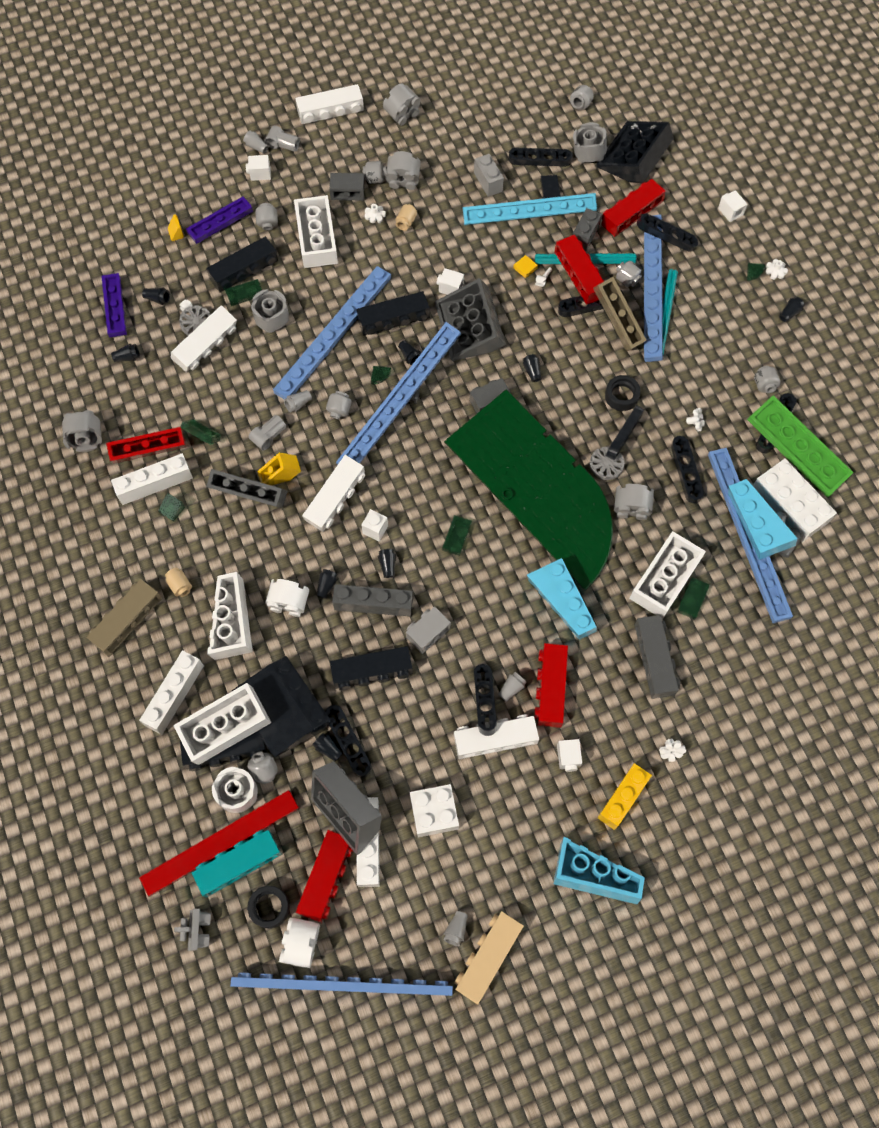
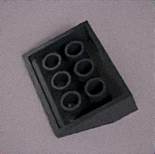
M627 121L607 148L604 159L597 162V168L628 182L644 183L674 139L670 123Z
M287 656L269 664L235 688L237 689L248 683L256 692L271 721L270 724L257 732L274 758L325 731L330 722V718Z

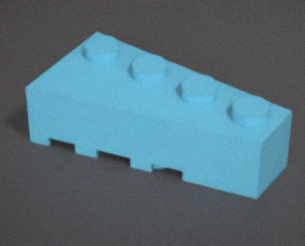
M747 479L729 486L728 495L759 560L796 546L798 538Z
M562 558L527 574L528 581L537 589L539 594L549 603L551 608L561 617L563 622L579 640L597 632V627Z
M563 837L553 884L633 904L639 903L642 899L645 877L621 865H616L609 861L608 858L602 855L599 856L589 851L588 848L582 845L579 846L571 842L570 839Z

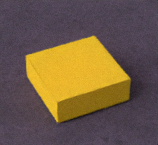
M526 255L513 266V269L525 279L538 268V265Z

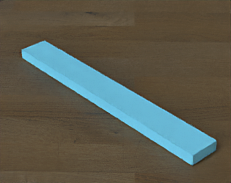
M596 193L470 206L463 207L462 209L464 225L584 213L586 208L597 211Z

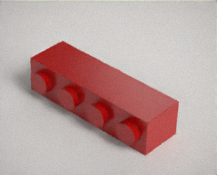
M653 179L642 183L637 190L631 191L626 198L619 200L615 206L604 211L601 225L616 237L634 224L642 214L650 212L661 204L666 190Z
M575 234L557 241L555 254L586 305L598 301L599 298L593 288L605 280L601 278L598 268L591 262L590 255L583 249L582 242L577 239Z
M181 427L106 443L109 458L113 464L187 448Z
M544 643L543 650L539 649L538 661H542L541 668L537 670V680H540V688H536L535 699L539 700V706L535 707L534 719H538L537 726L561 728L563 725L568 645Z
M327 830L295 912L319 923H322L323 919L327 920L331 910V907L328 906L331 898L335 899L339 889V886L336 885L339 877L343 878L347 866L344 865L346 857H351L353 852L340 834Z

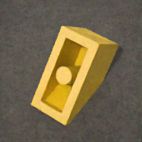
M279 452L257 472L260 483L272 486L290 481L301 472L296 455Z

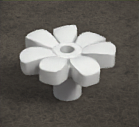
M372 204L371 208L365 209V219L370 220L371 223H375L376 220L378 223H381L383 221L382 217L386 216V212L383 211L382 206Z
M774 259L772 263H767L766 274H771L770 278L773 280L776 277L782 279L787 274L788 269L784 268L786 265L784 262Z
M696 408L693 410L694 416L687 417L686 422L688 425L694 424L697 431H702V427L705 425V421L702 420V409Z
M668 739L665 742V747H660L659 751L661 758H668L669 762H674L675 757L681 758L686 748L683 745L681 746L680 741L676 740L674 742L673 739Z

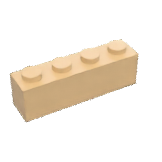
M502 911L499 916L494 914L488 924L492 927L488 935L483 933L477 943L481 947L476 954L472 952L465 963L469 966L465 974L460 972L454 982L457 985L455 990L477 1005L524 927Z

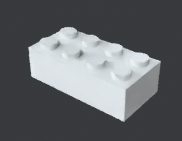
M328 195L295 199L294 204L304 268L338 264Z
M783 459L758 477L753 485L775 513L781 512L787 515L786 526L802 534V543L827 525L837 514L786 459Z
M672 531L629 599L656 616L661 615V619H663L706 551Z
M246 683L173 726L191 762L200 765L267 726L271 721L253 687Z

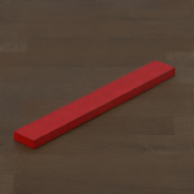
M288 790L139 877L148 897L153 896L192 873L199 864L206 861L209 863L215 859L217 854L231 850L238 842L248 840L256 832L270 827L297 811L299 807L291 792Z

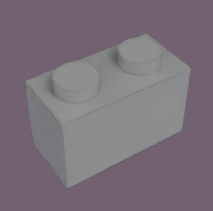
M487 154L474 159V174L487 197L503 192L504 177L491 155Z
M433 607L431 610L427 609L417 623L413 622L407 627L406 638L423 654L451 629V622L436 607Z

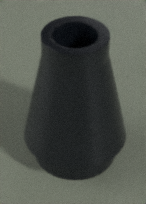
M164 287L144 288L142 291L144 299L151 300L160 305L167 304L170 300V292Z
M796 296L790 298L779 315L780 320L787 322L803 311L805 306L803 300Z
M407 340L401 341L398 345L407 364L412 365L421 354Z
M130 343L111 352V356L114 362L136 361L137 358H140V352L136 344L132 345Z
M536 354L524 357L522 364L531 381H540L542 379L540 359Z
M380 550L377 557L383 577H395L396 554L394 550Z
M323 569L319 576L316 596L327 599L328 594L338 580L337 573Z
M322 733L312 744L316 751L332 759L334 762L343 754L329 734L325 735Z

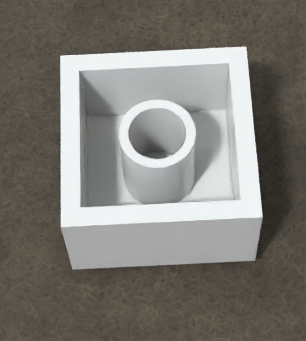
M451 784L410 792L418 837L459 829Z

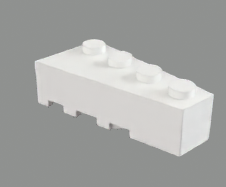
M237 572L220 575L217 577L216 603L212 615L213 626L212 630H210L211 641L207 653L214 660L253 652L243 578Z

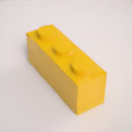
M634 763L597 818L615 830L652 775Z

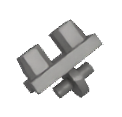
M200 909L190 910L189 927H187L188 918H181V927H174V932L180 933V941H186L187 933H189L187 951H195L197 948L209 946V934H198L199 926L210 925L211 913L200 912Z

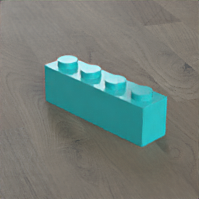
M260 830L253 835L254 838L247 842L245 840L240 841L234 845L235 849L229 852L223 851L217 854L215 860L210 863L206 861L196 866V870L192 872V875L202 896L207 898L281 856L282 853L272 833L269 830Z

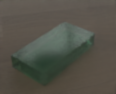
M258 279L225 289L231 306L250 301L258 292L262 291Z
M194 419L184 421L181 424L183 430L210 445L221 440V434Z
M454 515L442 551L460 556L472 525L471 520Z
M692 577L677 612L695 620L710 585Z

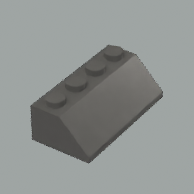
M334 761L312 771L311 800L356 855L360 854L380 830L382 819L380 811L372 806L367 796L359 791L355 782L351 781L346 776L344 770L341 767L339 768Z

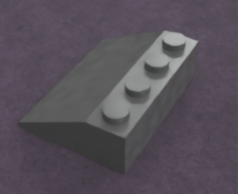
M480 278L435 301L441 327L447 322L461 332V335L448 350L452 361L491 353L506 345L489 287Z

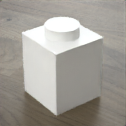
M268 155L248 156L246 173L250 174L251 181L271 180V167Z
M735 190L722 196L718 209L729 222H732L744 215L748 204Z
M444 268L442 275L439 274L437 279L439 292L448 295L463 287L464 274Z
M370 509L361 525L363 534L380 541L388 527L387 517Z
M579 739L559 741L557 751L560 769H565L566 772L577 771L582 765Z

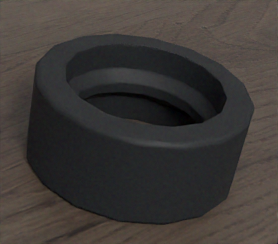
M619 375L609 381L605 391V400L611 408L617 411H628L636 406L641 388L634 378L627 375ZM618 386L629 388L633 393L632 399L626 401L617 399L612 394L613 388Z
M266 885L252 893L248 900L247 910L253 923L262 928L272 929L280 926L289 915L290 903L288 897L281 889ZM266 894H273L281 901V911L272 920L260 918L256 910L258 900Z

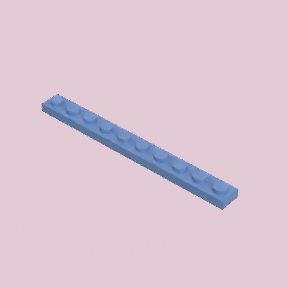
M653 215L654 217L662 220L661 215ZM644 232V336L647 340L644 342L645 362L663 360L662 240Z
M376 266L273 389L274 394L286 399L288 395L295 394L357 320L356 309L368 306L391 279L389 272Z
M445 322L336 461L337 465L344 455H347L359 464L362 462L461 335L459 330Z
M727 448L710 451L708 453L710 463L772 623L789 620L793 615L770 556L758 559L728 495L729 486L740 482Z
M238 973V977H231L230 987L452 996L453 986H448V981H435V985H426V980H413V984H404L403 979H391V984L382 983L380 978H369V983L360 982V978L347 977V982L338 981L339 977L325 976V981H316L317 976L304 975L303 980H295V975H282L281 979H273V974H260L259 978H251V973Z

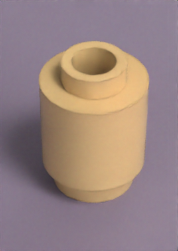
M410 204L402 206L395 223L400 230L406 231L413 224L417 216L415 207Z
M173 568L165 574L166 582L175 596L184 597L190 593L192 585L182 570Z

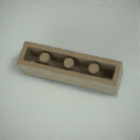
M614 277L594 287L593 289L625 350H631L647 341Z
M140 579L130 587L129 592L117 601L116 606L103 616L102 621L90 630L86 638L105 655L110 657L162 600V597L155 589Z

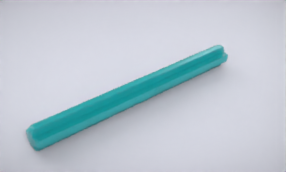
M588 253L593 264H621L632 261L635 264L637 258L635 253ZM535 254L536 264H561L556 254Z
M670 269L668 272L663 298V355L678 271Z

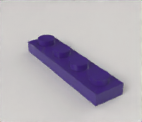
M242 196L186 228L187 233L197 244L252 213L253 208Z
M119 273L102 275L107 334L109 338L127 335L121 277Z

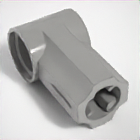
M272 126L265 138V143L272 149L281 147L295 152L299 148L300 137L284 133L278 126Z
M274 415L262 427L254 428L249 434V439L264 451L271 446L273 439L286 428V424L278 415Z

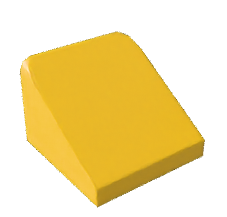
M176 214L173 215L168 226V232L172 241L183 239L184 237Z

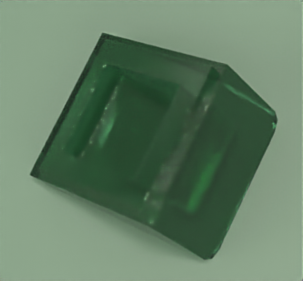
M167 493L158 512L174 522L185 506L179 499Z

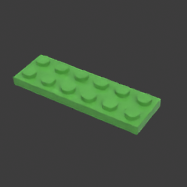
M774 395L747 419L827 498L854 473Z

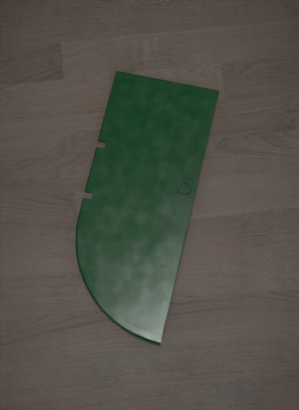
M506 389L448 437L444 443L556 561L561 558L563 559L571 577L586 591L600 575L610 554L613 539V523L609 504L595 479L581 464L577 467L572 465L576 459L551 434L545 438L543 434L547 430Z

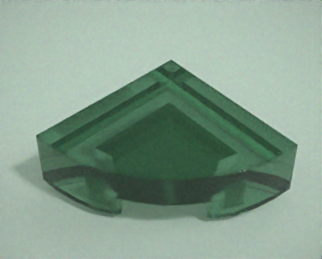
M748 263L747 281L759 278L765 269V264Z
M373 366L371 384L384 382L390 376L391 368Z

